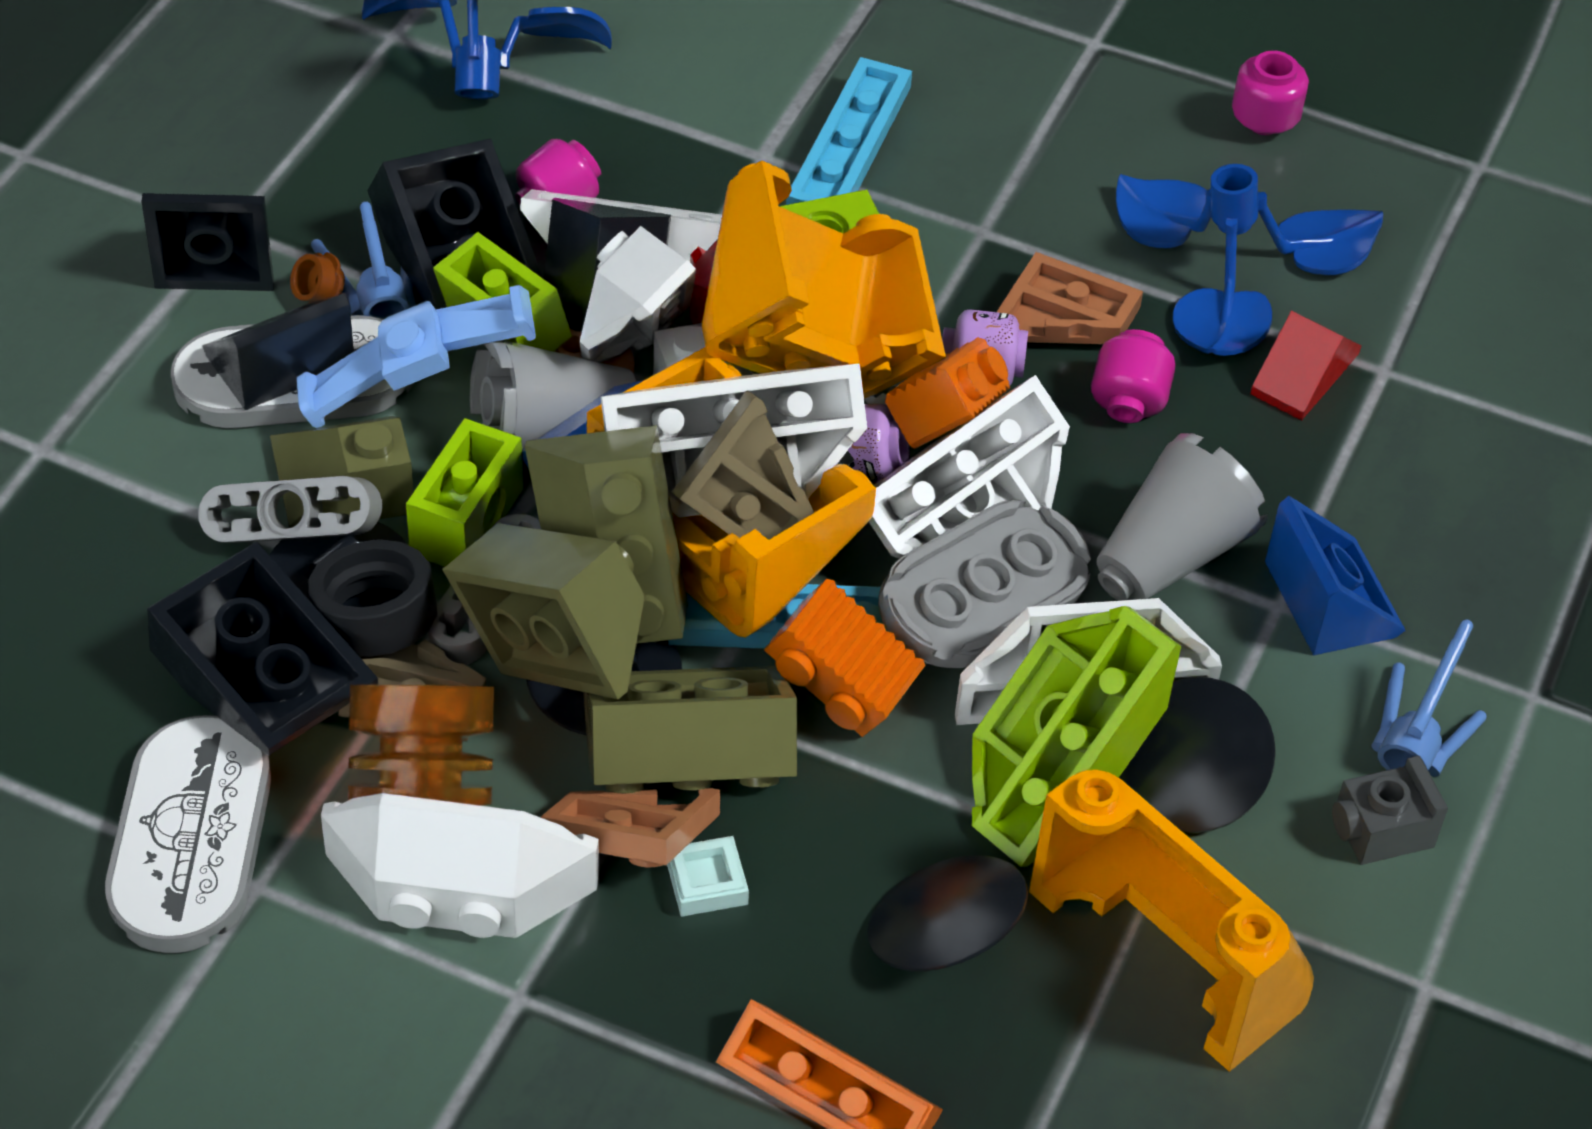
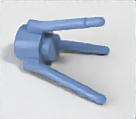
M362 202L360 211L372 267H369L361 274L356 290L345 276V285L342 293L346 294L349 301L351 316H371L384 320L389 316L416 306L413 285L402 267L399 275L392 268L385 265L372 206L369 202ZM315 239L311 242V247L315 253L324 255V253L329 252L321 240Z
M1466 619L1460 623L1418 710L1409 711L1404 716L1398 718L1405 666L1399 662L1393 665L1380 730L1371 745L1372 749L1378 752V760L1386 770L1403 767L1406 764L1407 758L1420 755L1430 775L1438 777L1446 761L1485 722L1487 718L1486 713L1482 710L1476 711L1442 744L1440 725L1431 717L1473 629V623L1470 620Z

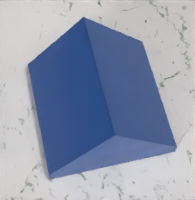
M1291 496L1282 500L1278 506L1265 563L1313 656L1397 638L1406 630L1356 538Z

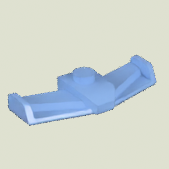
M521 285L509 287L510 294L441 309H435L430 301H425L387 317L378 326V337L318 375L306 371L297 376L298 404L301 413L312 427L319 428L325 425L324 417L384 379L395 391L449 369L448 351L519 336H525L528 341L534 340L536 334L529 291Z

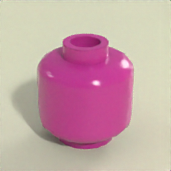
M1266 51L1247 59L1239 68L1232 100V109L1236 119L1244 127L1261 135L1280 134L1292 129L1301 120L1309 85L1306 70L1292 56L1280 51Z
M550 139L526 158L516 169L515 176L520 188L515 193L516 201L520 205L521 198L531 189L596 198L599 194L597 178L601 175V169L590 152L578 141L571 140L567 143L560 139Z
M1136 329L1121 332L1118 336L1105 341L1099 351L1091 383L1093 398L1102 408L1107 410L1111 418L1123 423H1137L1142 418L1152 417L1162 412L1169 399L1176 368L1173 354L1164 345L1162 339L1151 332Z

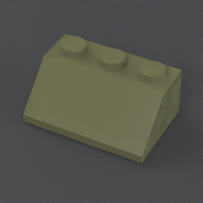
M657 425L526 441L525 450L541 530L616 541L631 557L634 564L633 574L645 595L636 644L682 639L688 601Z
M497 523L442 569L501 674L618 700L628 691L645 595L633 574L634 564L631 557L616 541Z
M776 666L631 671L628 691L619 700L583 692L589 769L594 785H605L607 791L635 793L644 790L646 783L672 782L673 787L681 790H702L710 788L713 785V780L739 779L741 785L748 787H769L778 784L779 777L797 776V698L787 680L778 672Z

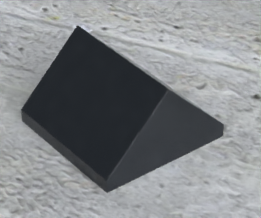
M561 198L552 199L544 280L557 289L570 329L582 333L596 271L598 270L597 266L601 262L597 259L601 250L621 231L630 237L640 226L668 246L671 214Z
M345 293L313 301L204 344L202 347L206 357L244 410H248L297 390L296 379L302 373L307 371L318 375L354 352L350 304Z

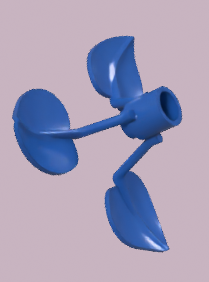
M364 0L362 6L363 20L374 15L393 11L441 7L452 51V68H456L455 94L469 99H493L499 96L500 69L510 68V54L520 32L535 36L588 39L603 44L609 49L612 46V35L606 21L596 13L582 8L543 7L530 9L528 16H517L513 19L500 51L498 48H495L496 40L494 38L479 35L478 0H467L468 36L462 38V46L451 6L457 4V0Z
M1228 164L1216 169L1211 175V189L1209 190L1197 184L1180 180H1142L1120 174L1116 189L1117 213L1122 227L1133 240L1140 244L1155 248L1177 247L1189 238L1191 230L1195 232L1205 231L1211 218L1223 233H1226L1224 292L1213 288L1194 290L1179 299L1173 311V326L1181 340L1203 353H1214L1220 356L1236 355L1254 348L1266 337L1272 325V308L1265 295L1256 291L1235 292L1237 235L1247 232L1252 227V224L1258 218V212L1278 251L1282 254L1293 253L1294 263L1298 268L1309 273L1321 275L1342 274L1360 266L1368 257L1383 223V211L1321 210L1293 215L1284 220L1278 227L1267 206V194L1265 192H1258L1257 173L1249 166L1243 164Z

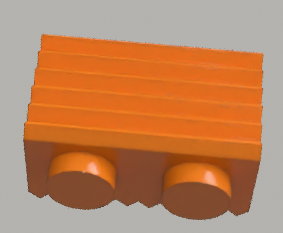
M977 337L970 343L967 342L962 347H957L951 353L945 354L946 358L910 376L887 393L885 403L909 446L915 449L974 419L975 416L983 412L987 406L991 405V403L995 402L996 399L1010 389L1006 363L994 347H989L985 339Z
M826 579L798 605V608L764 648V651L776 661V668L784 679L794 685L805 686L825 704L826 713L835 724L847 730H855L861 737L865 736L888 717L925 667L924 660L915 657L914 650L906 649L903 641L896 640L894 633L886 631L884 624L877 623L874 615L866 614L863 606L856 605L855 599L846 596L845 590L837 588L835 581Z

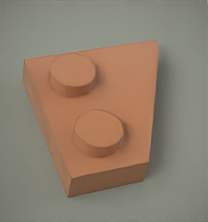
M1035 252L997 312L1014 315L1018 320L1019 330L1028 331L1027 342L1104 344L1105 341L1118 336L1121 332L1128 329L1141 307L1143 291Z
M713 788L698 790V797L692 803L657 805V789L641 790L635 793L571 791L540 818L562 825L574 835L587 834L599 839V854L629 858L632 864L640 867H658L667 865L720 815V790Z

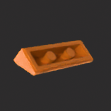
M752 999L716 1060V1063L827 1129H932L943 1111L942 1108L773 1009Z

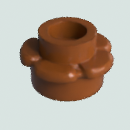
M329 252L324 253V255L315 253L301 256L294 264L290 276V286L294 296L301 301L309 303L341 294L345 285V276L341 269V264L338 258Z

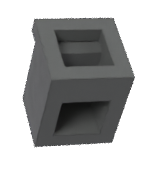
M1419 755L1407 758L1406 764L1403 767L1343 780L1338 800L1333 804L1332 817L1337 834L1343 841H1349L1360 864L1363 865L1434 848L1448 807Z

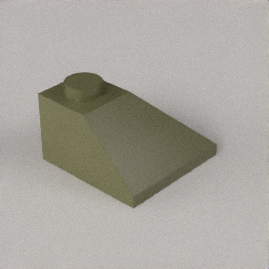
M389 416L270 435L279 481L336 476L364 478L374 484L382 499L380 519L407 515L406 503L413 494L411 459L400 417ZM290 491L285 493L282 498L288 526L292 528L300 522L304 507L301 498L296 493ZM348 496V499L342 501H322L323 513H345L350 516L351 512L360 510L359 498Z

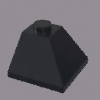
M142 194L141 203L155 289L274 290L265 196Z

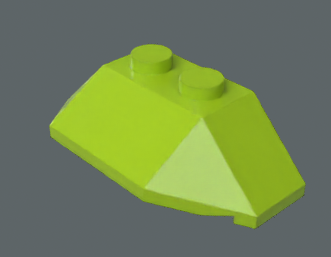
M1121 606L1109 609L1107 612L1086 615L1048 625L973 733L972 783L975 807H972V827L1020 867H1028L1033 863L1036 856L1046 795L1069 777L1085 770L1097 769L1110 772L1118 778L1168 708L1181 646L1128 606Z

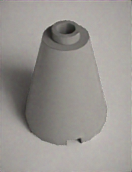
M500 340L484 344L488 350L476 351L470 380V413L481 414L483 425L521 437L522 449H524L526 441L537 440L614 386L637 381L630 369Z
M1180 433L1172 442L1166 445L1097 557V566L1100 571L1098 580L1110 596L1118 601L1148 599L1250 538L1267 522L1268 514L1259 516L1258 508L1265 502L1262 491L1249 472L1231 454L1221 447L1213 454H1210L1196 446L1204 437L1194 433Z

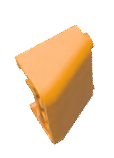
M762 160L743 167L738 172V175L730 180L727 186L702 320L703 336L708 354L760 374L859 363L864 399L946 358L917 228L899 220L891 219L890 216L885 214H873L860 219L854 228L841 233L778 206V204L787 199L792 191L789 175L783 169Z
M706 347L624 392L742 375L734 366L726 364L719 357L715 358L708 354ZM601 404L587 412V433L605 431ZM837 464L823 473L821 484L808 498L814 513L769 540L756 529L739 538L733 533H726L703 515L679 518L672 513L686 592L729 631L738 637L746 638L769 624L869 522L874 513L876 487L871 484L870 480L861 471L854 470L846 464Z
M1097 769L1085 770L1069 777L1046 795L1029 892L1052 913L1060 909L1065 900L1081 899L1093 902L1092 909L1101 917L1124 899H1127L1218 981L1206 990L1202 1007L1213 1015L1215 1019L1214 1026L1207 1033L1203 1049L1227 1071L1230 1072L1303 1011L1310 998L1314 975L1311 965L1287 924L1273 909L1123 780L1110 772Z

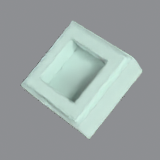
M733 836L689 843L667 864L681 917L748 905L749 889Z

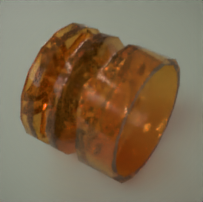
M350 685L349 730L380 737V751L361 753L349 757L348 768L380 770L379 783L348 785V800L386 793L479 806L491 805L493 803V786L462 784V771L492 770L493 758L463 752V738L480 736L494 731L495 687Z

